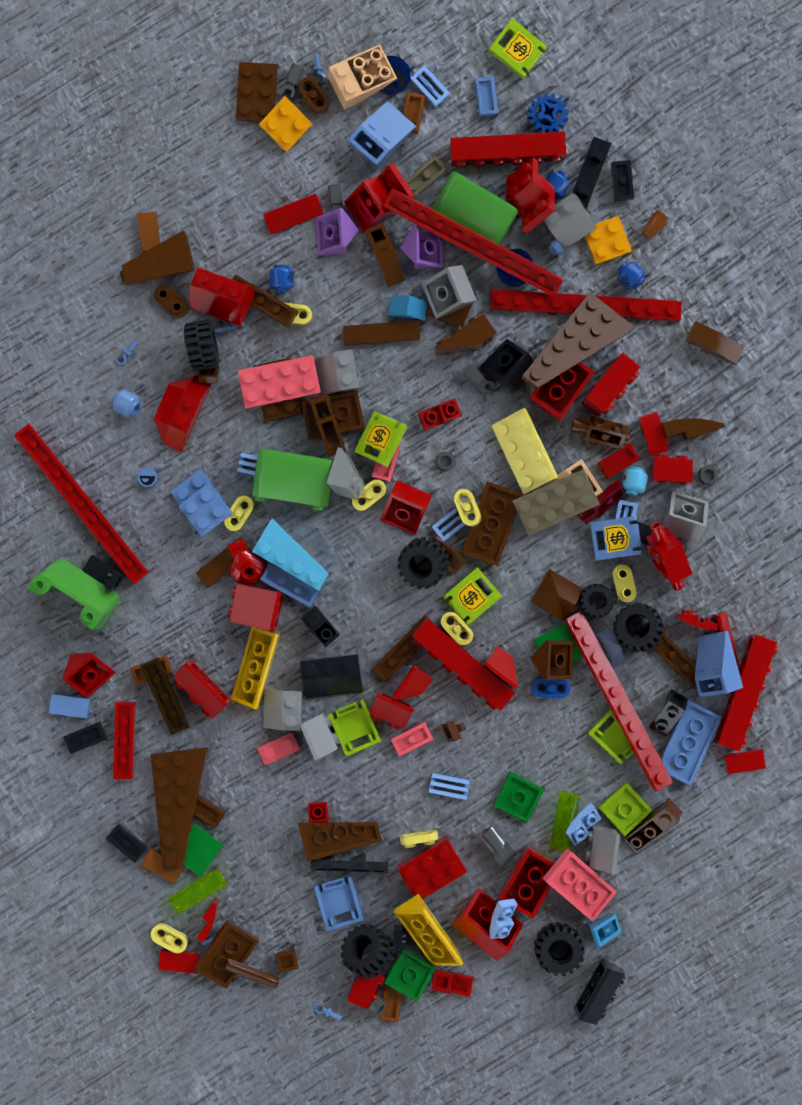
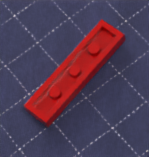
M115 702L113 779H134L136 702Z

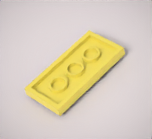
M526 408L491 425L523 494H527L558 478Z

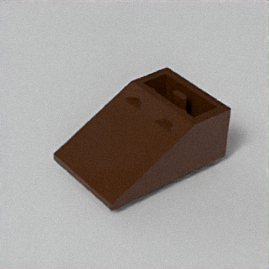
M477 314L468 320L467 326L463 328L461 325L452 332L451 337L440 339L436 343L435 355L480 350L495 339L497 332L484 314L481 316Z

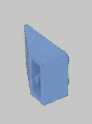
M387 101L357 128L348 141L352 148L379 170L416 126Z
M728 631L699 636L695 681L700 697L727 694L743 688Z

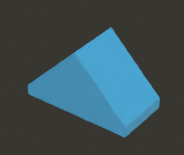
M410 295L391 296L388 316L425 321L428 302Z
M616 914L596 919L593 922H587L593 942L597 948L621 933Z

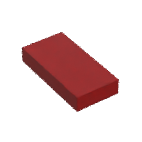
M629 443L597 464L606 479H609L640 460L632 444Z
M763 749L724 754L727 774L766 768Z
M161 949L158 970L197 974L194 971V966L199 961L200 953L186 951L174 953L168 949Z

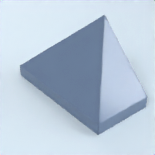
M611 628L594 634L612 668L625 664L621 646Z

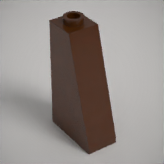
M181 231L121 265L122 271H120L122 282L131 286L196 271L187 233Z

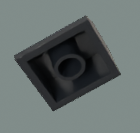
M506 339L481 367L502 388L513 394L525 382L521 377L534 360L528 352Z

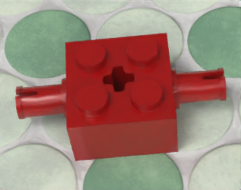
M654 522L650 525L653 534L646 537L648 542L646 548L654 558L652 564L656 571L659 570L664 580L667 579L672 584V588L675 591L681 590L685 587L682 579L693 574L682 543L667 527L663 529L661 522Z

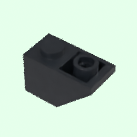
M317 605L301 617V620L325 648L340 636L339 632Z

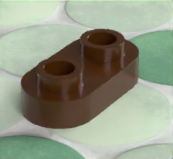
M311 77L303 78L299 83V91L302 97L315 113L322 114L326 112L329 108L327 95L315 79ZM306 87H311V88H312V90L309 91V92L306 91L305 89H306ZM318 102L323 103L321 107H318L316 104Z
M161 285L156 288L154 292L155 300L175 318L186 316L188 306L178 294L167 285ZM167 292L166 297L162 298L160 296L161 293ZM179 304L181 306L180 310H174L175 305Z

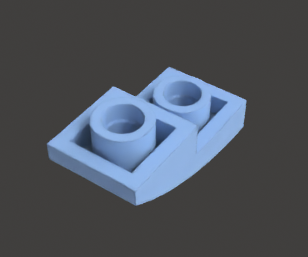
M591 803L574 818L566 831L574 846L589 836L587 829L601 819Z
M515 899L498 901L490 925L491 939H503L510 934V930L514 925L511 916L518 905Z

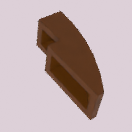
M697 321L692 324L685 340L702 348V351L734 365H737L744 349L743 346L729 337Z
M328 393L310 398V404L328 457L336 455L338 447L346 452Z
M700 418L677 419L662 423L666 439L682 434L684 441L725 427L724 423Z

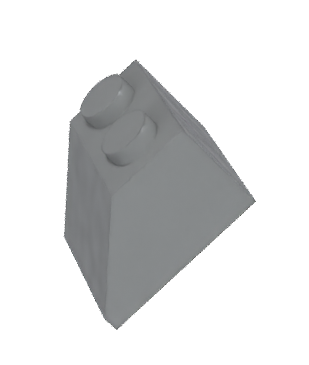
M574 193L555 205V212L544 220L564 250L597 229L580 199Z
M462 265L447 267L422 283L436 319L463 309L477 301Z
M352 349L333 352L316 358L322 395L328 393L329 396L359 391Z
M338 447L326 484L337 495L358 500L364 491V481L350 457L342 448Z
M672 491L663 517V529L667 527L673 535L698 543L707 526L709 502Z
M265 689L263 728L301 731L303 690Z
M324 712L305 719L300 723L315 761L337 750V744L340 743L336 732L332 733L330 726H332L329 716H325Z
M592 826L591 831H588L589 836H587L589 850L585 851V862H587L589 868L616 874L620 834L613 828Z

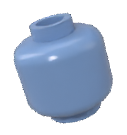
M122 390L112 398L113 409L120 415L131 418L139 414L142 404L138 395L128 390Z

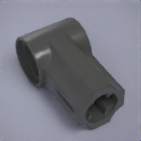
M492 826L479 835L501 867L517 855Z

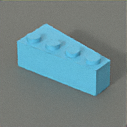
M271 518L252 552L320 591L329 573Z

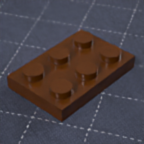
M239 62L236 106L237 121L261 122L275 107L277 64Z
M290 358L281 359V360H277V361H272V362H267V363H263V364L253 365V367H258V366H262V365H267V364H272V363L287 361V360H291V359H290ZM299 398L261 406L264 422L302 415Z
M358 391L329 396L340 433L365 429ZM310 400L301 401L308 439L321 438Z
M226 920L194 966V971L227 989L236 976L235 973L225 969L227 960L232 959L244 964L258 944V937Z

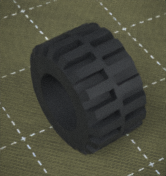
M209 319L185 323V345L193 370L200 371L217 368L219 365V352L212 323Z
M426 537L416 538L401 551V555L397 560L399 561L397 569H401L399 575L400 577H405L403 580L405 583L407 581L410 582L409 586L414 587L416 585L417 589H422L424 586L425 589H429L431 585L434 587L447 572V567L449 566L447 559L449 555L444 553L446 548L444 546L440 547L438 540L435 543L433 542L434 538L429 537L428 540H426ZM424 555L428 557L432 563V570L423 571L419 569L415 564L414 556Z
M639 602L627 604L625 608L622 607L620 613L615 616V622L613 621V631L618 642L634 652H647V650L655 648L654 646L659 644L660 638L663 637L664 629L663 620L659 613L653 607L645 603L640 604ZM642 616L648 620L650 629L646 636L636 639L629 635L628 624L633 618Z
M556 922V925L550 923L548 928L544 926L542 932H538L536 935L537 940L535 939L534 951L540 966L543 969L545 968L547 973L550 974L552 972L554 976H558L559 973L562 976H566V972L574 973L573 969L576 968L578 970L580 967L579 963H583V955H585L584 944L579 934L566 923L564 925L561 922ZM556 940H565L570 944L569 952L562 958H554L548 953L550 945Z
M361 924L360 927L355 926L353 931L350 930L347 933L348 937L343 939L344 945H341L343 952L340 953L341 958H343L342 962L347 966L346 968L362 978H377L378 974L382 975L385 973L384 969H388L390 967L388 965L389 962L393 961L391 956L394 954V949L391 948L393 942L387 934L371 924ZM372 943L371 953L362 960L364 949Z

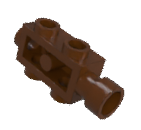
M594 416L590 417L588 423L574 417L570 431L576 434L583 433L585 434L584 440H587L589 444L597 445L599 443L606 445L609 450H621L623 445L627 446L630 434H627L628 426Z

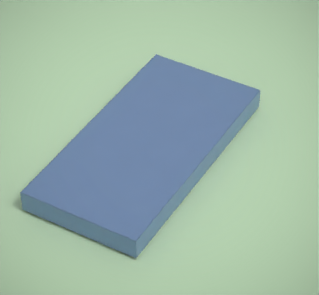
M689 700L687 701L686 711L675 724L660 758L670 777L688 786L692 785L723 716Z

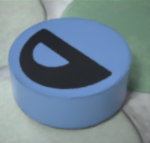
M144 468L138 474V481L145 487H152L158 481V474L151 468Z

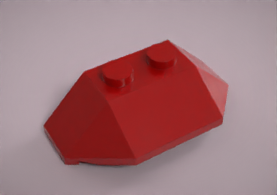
M196 375L168 384L153 418L164 445L183 453L212 384L199 383L198 376Z

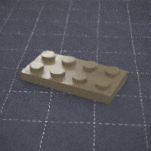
M584 469L513 500L528 536L600 505Z

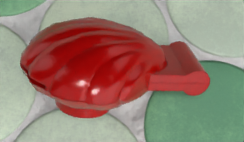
M244 539L228 545L234 558L230 567L231 577L237 583L244 585L254 584L261 579L266 569L264 559L253 552H249Z

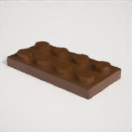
M487 481L478 505L481 521L478 525L470 527L461 554L498 566L517 513L513 500L522 497L523 494Z

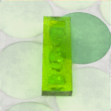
M567 791L560 792L550 848L562 852L570 849L571 840L566 831L577 815L580 795Z
M217 867L169 896L168 899L179 915L228 885V881L220 868Z

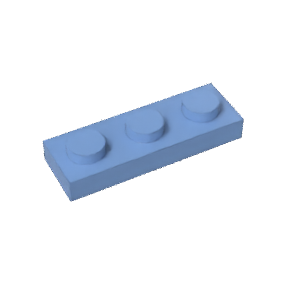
M269 563L260 579L310 608L320 592Z

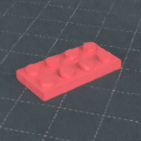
M313 355L238 370L246 409L321 394Z
M569 849L564 851L543 877L545 882L592 922L617 893L616 890Z

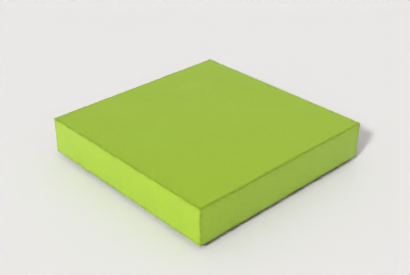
M624 782L598 807L624 837L653 811L627 782Z

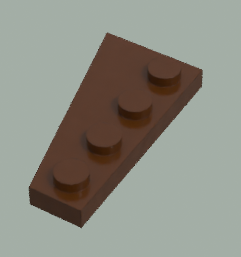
M377 822L298 823L307 861L382 841Z

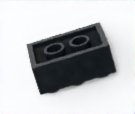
M358 653L300 661L306 698L363 692Z
M604 958L600 960L574 1006L579 1020L597 1025L599 1020H603L607 1005L614 1001L615 991L625 981V973L622 968Z

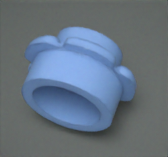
M557 239L552 242L549 241L550 245L548 248L553 256H561L560 254L564 252V249Z

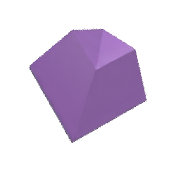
M339 208L315 217L318 255L348 253L347 245L358 232V228L346 212Z
M417 224L413 225L400 246L404 253L413 261V269H443V238Z

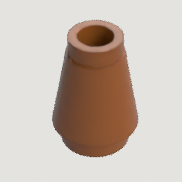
M656 210L655 213L652 212L642 234L651 240L667 225L669 218L659 210Z

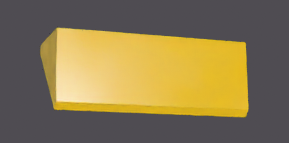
M251 627L231 700L256 710L260 707L280 633Z
M419 894L394 910L395 915L433 966H462L463 961L457 947Z

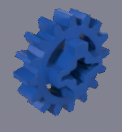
M546 92L543 98L538 95L537 101H531L532 106L528 108L530 114H528L527 119L531 120L530 127L536 126L534 132L541 130V133H549L552 131L559 132V127L564 129V122H567L569 118L565 115H568L569 109H564L567 103H561V96L556 99L555 93H553L551 97H548ZM539 107L540 113L536 116V109ZM560 113V120L557 122L556 116Z

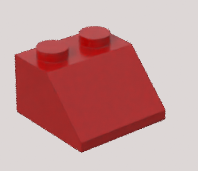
M397 480L380 521L415 535L432 495Z
M378 691L369 714L372 715V719L381 723L385 720L390 723V727L400 730V728L405 729L414 711V706L401 700L395 701L391 696Z

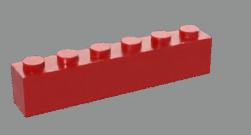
M565 132L450 138L451 166L456 168H465L467 165L484 167L486 164L503 166L505 163L522 165L531 158H535L538 164L543 163V161L560 163L562 160H565L567 155Z
M425 618L411 634L414 637L413 642L418 647L422 648L424 646L429 650L427 654L435 661L440 659L443 662L442 667L449 673L454 671L458 675L456 679L463 685L468 683L473 687L471 691L479 698L481 696L486 698L487 701L485 703L493 710L497 708L501 711L515 695V692L428 618Z
M756 634L750 635L739 667L743 688L730 693L714 740L715 743L739 752L741 748H744L747 741L745 737L747 730H750L753 724V719H751L753 712H756L759 706V695L765 689V677L770 674L772 668L770 664L772 657H775L778 651L776 641Z

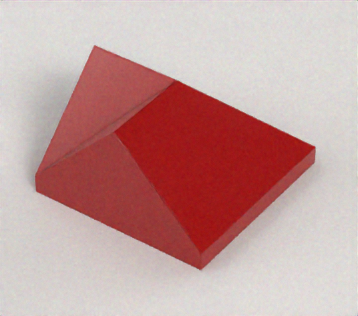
M497 646L484 660L483 664L516 689L518 683L513 657Z
M92 652L70 654L62 679L88 698L116 672Z
M414 664L392 695V699L397 701L422 695L433 678Z

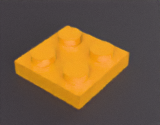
M284 96L258 125L287 152L308 130L312 123Z
M619 216L595 224L597 229L585 236L595 266L632 252Z

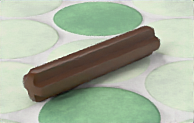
M228 959L225 964L227 971L269 987L276 988L279 984L278 977L235 960Z

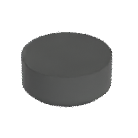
M442 452L436 458V465L440 470H451L455 465V457L450 452Z
M704 466L698 472V479L702 484H713L718 479V471L713 466Z
M380 997L375 999L369 1007L368 1014L373 1018L379 1017L386 1007V1002Z

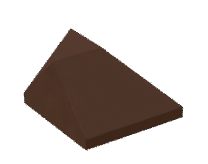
M549 569L530 602L564 621L576 605L583 588Z
M546 640L530 659L543 679L572 680L574 641Z

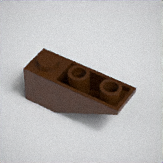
M384 223L366 229V237L388 288L406 281Z
M668 798L624 838L625 842L638 853L678 824L682 811Z

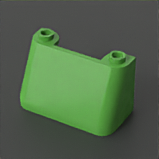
M457 172L451 173L432 207L437 212L500 245L518 214V210Z
M259 449L252 497H255V501L266 502L267 499L307 504L312 506V510L323 511L324 508H328L331 488L326 483L334 460Z
M58 559L36 575L27 587L38 595L46 594L50 589H57L84 605L85 607L80 614V619L84 625L92 630L104 628L120 601L118 593L108 590L104 587L103 583L64 559Z

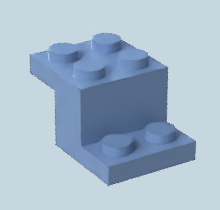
M202 469L171 491V494L180 504L179 508L201 537L205 536L233 514L224 502L225 499Z

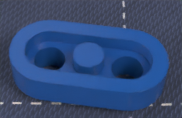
M537 678L533 681L531 689L538 697L564 698L570 693V684L566 680ZM539 684L544 685L542 691H539L537 688ZM559 684L563 685L562 691H557Z

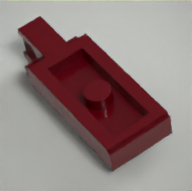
M616 480L613 484H610L604 492L597 496L600 505L577 515L579 519L587 525L595 517L600 518L626 495L622 483Z

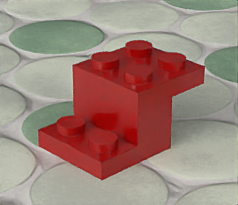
M535 158L524 162L515 173H511L506 178L505 202L518 210V215L521 216V229L525 233L531 231L555 212V187L538 174V161Z
M394 163L388 165L379 176L363 181L344 201L364 234H366V229L374 227L380 221L396 215V213L383 207L392 188L411 198L415 196Z

